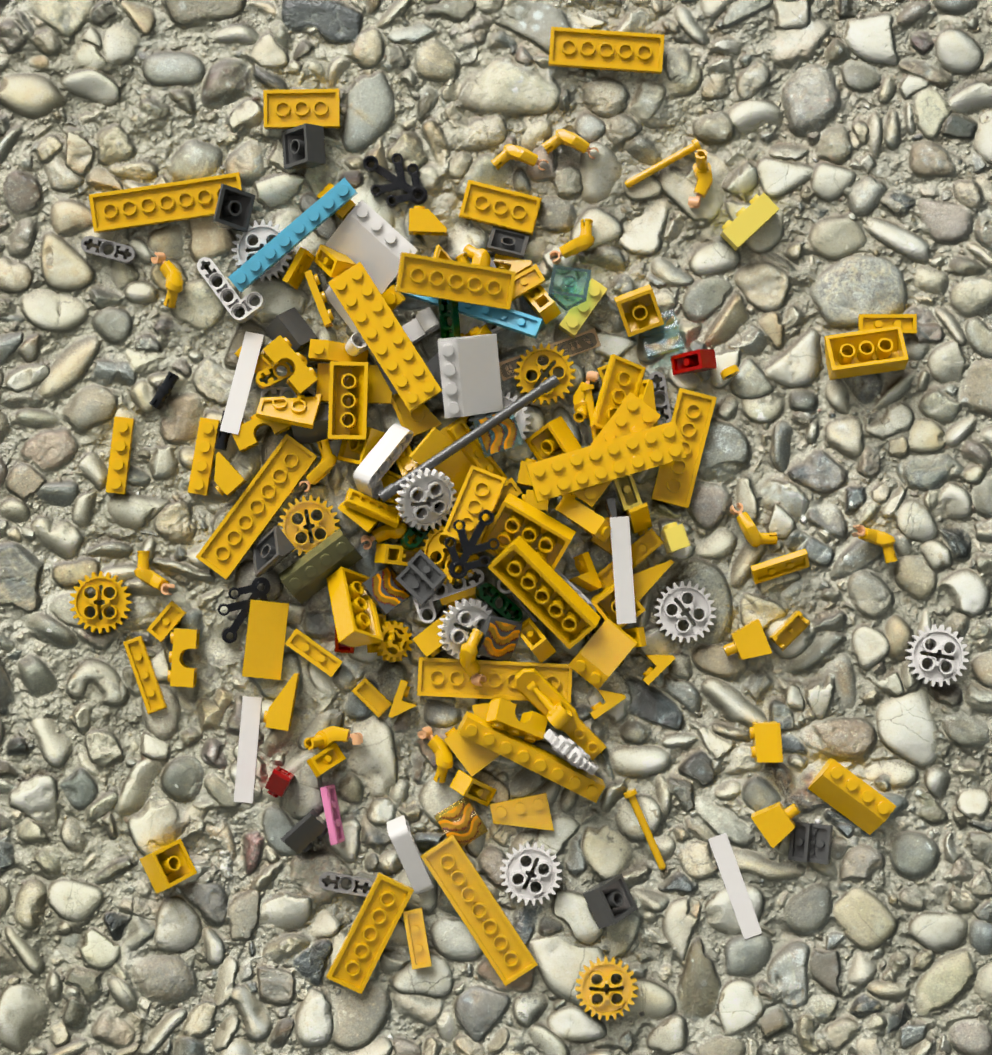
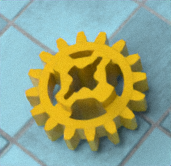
M397 620L383 622V625H380L383 641L376 643L377 645L373 649L379 650L377 656H383V661H402V657H408L406 651L412 650L409 647V644L413 643L412 640H409L412 633H407L409 627H403V622H397Z

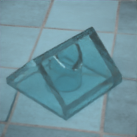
M553 265L548 296L565 311L585 302L591 270Z

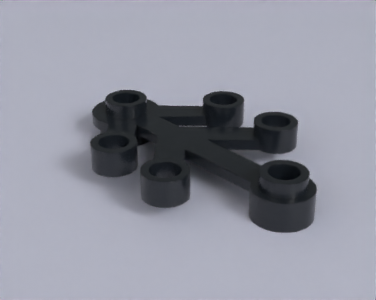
M395 153L391 158L392 163L395 165L397 176L380 166L375 156L369 155L364 158L363 166L366 171H375L391 182L385 185H373L371 187V194L374 197H379L382 193L402 189L407 194L399 196L389 195L386 202L389 207H395L398 203L408 201L415 205H421L426 202L428 193L424 187L420 186L419 168L416 164L412 163L407 167L408 174L411 175L412 187L405 181L402 166L403 157L401 154ZM400 157L401 160L400 162H395L394 158ZM373 162L375 165L374 167L370 168L368 167V163ZM415 167L417 170L416 172L412 173L410 172V168ZM379 188L380 192L375 194L373 193V189ZM421 193L422 197L420 199L415 198V194ZM394 198L396 202L390 204L389 199Z
M490 510L479 512V522L469 541L465 532L464 521L456 520L453 523V528L458 533L463 550L459 558L455 548L456 540L453 537H447L444 540V546L448 548L452 561L448 570L453 578L462 579L467 575L468 570L489 566L490 558L486 555L480 556L475 561H467L470 555L489 549L496 550L500 545L496 538H490L487 542L476 545L485 526L492 524L494 521V514ZM483 514L489 516L487 521L482 520ZM457 522L462 523L463 526L461 529L456 528ZM449 539L453 540V545L451 547L447 546V541ZM492 540H495L497 543L494 548L490 546ZM484 557L488 560L485 565L481 563V559ZM456 566L461 567L460 573L455 572Z
M258 577L252 581L251 585L230 588L228 595L231 599H237L243 594H252L247 600L231 604L222 603L218 606V612L223 616L228 615L231 611L241 609L231 627L224 628L221 633L222 639L226 643L236 641L237 631L249 613L250 599L257 600L259 598L262 601H268L266 594L270 591V583L266 578ZM264 584V589L258 590L257 586ZM237 590L238 594L234 597L231 596V591ZM222 606L227 607V611L225 613H222L220 611ZM229 632L233 633V637L231 639L226 638V635Z

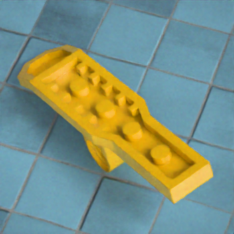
M535 668L522 669L515 676V689L542 715L547 716L548 721L557 730L565 732L592 760L607 748L601 739L579 718L576 709Z

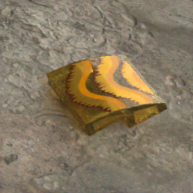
M463 797L434 815L445 836L448 838L454 835L461 847L488 832L487 827L467 797Z

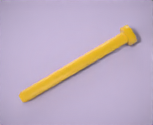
M696 138L691 141L692 144L628 179L625 182V186L630 188L686 155L702 149Z
M594 384L581 386V392L584 391L590 423L595 410L592 394ZM591 427L594 441L599 434V430Z
M635 788L623 793L625 799L628 798L658 868L664 870L666 864L635 796L637 791Z

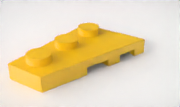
M315 394L312 397L297 395V398H286L285 396L261 398L256 418L313 429L321 404L322 394Z
M399 394L392 395V405L401 426L413 432V437L427 432L433 427L442 425L425 404L410 412Z
M546 792L490 804L493 824L554 831Z

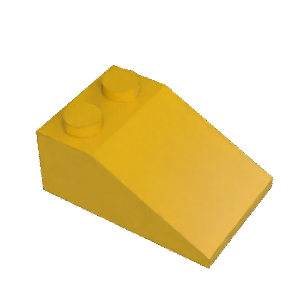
M607 617L574 656L568 666L598 690L637 644V641Z

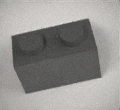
M305 123L282 132L285 170L315 168L326 164L323 126Z
M312 809L281 840L299 854L301 851L306 853L313 846L311 842L316 837L320 840L327 833L325 830L327 823Z
M622 873L593 886L583 893L599 929L615 925L638 909Z

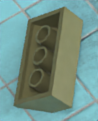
M339 528L281 572L279 577L289 592L303 604L327 585L326 578L340 567L349 569L363 557Z

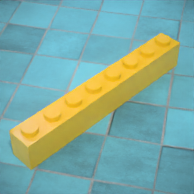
M468 711L466 712L458 726V734L595 803L597 802L605 788L603 779L573 766L560 757L530 742H526L518 736L509 735L506 730L494 729L491 724L485 722L486 720Z

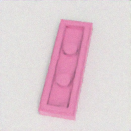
M331 784L321 787L320 791L330 844L336 845L344 842L345 837L335 785Z

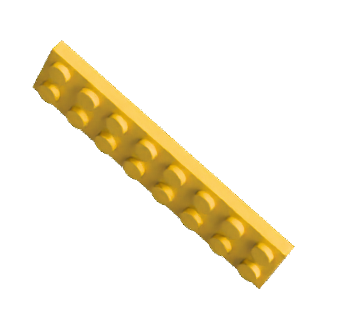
M240 173L89 194L94 233L214 216L221 184L242 190Z
M361 262L328 282L410 412L442 392V389Z
M672 421L530 463L526 467L538 503L687 457L676 422Z
M286 434L197 554L196 558L228 580L318 456Z
M419 657L417 696L477 699L503 698L505 700L528 701L515 689V676L522 669L535 668L571 703L573 669L568 666L569 664L477 660L480 667L477 673L485 675L487 679L486 682L480 681L482 686H477L471 683L472 676L467 675L460 663V659Z
M454 835L449 836L421 855L429 871L505 986L538 965Z

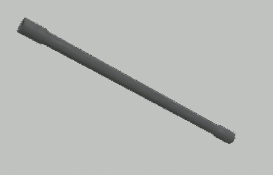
M553 374L536 388L396 482L379 491V497L383 502L396 495L397 491L403 489L400 484L406 485L405 477L411 479L412 472L418 475V469L423 471V473L426 468L429 470L433 469L544 393L560 384L559 380Z

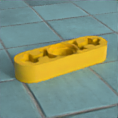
M302 355V357L305 360L304 363L307 366V359L304 355ZM280 362L275 367L270 366L258 372L255 382L258 387L266 389L293 375V372L290 371L287 362ZM279 366L285 367L287 374L279 376L276 373V368ZM270 370H272L274 378L277 379L269 378L268 384L260 382L261 375H264V377L271 375Z

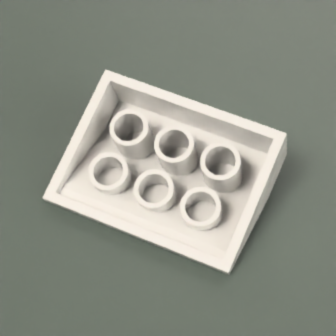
M363 200L350 211L325 244V246L348 256L355 264L361 262L381 294L397 279L401 252L419 255V251Z
M497 334L439 338L437 343L445 418L465 417L503 410Z

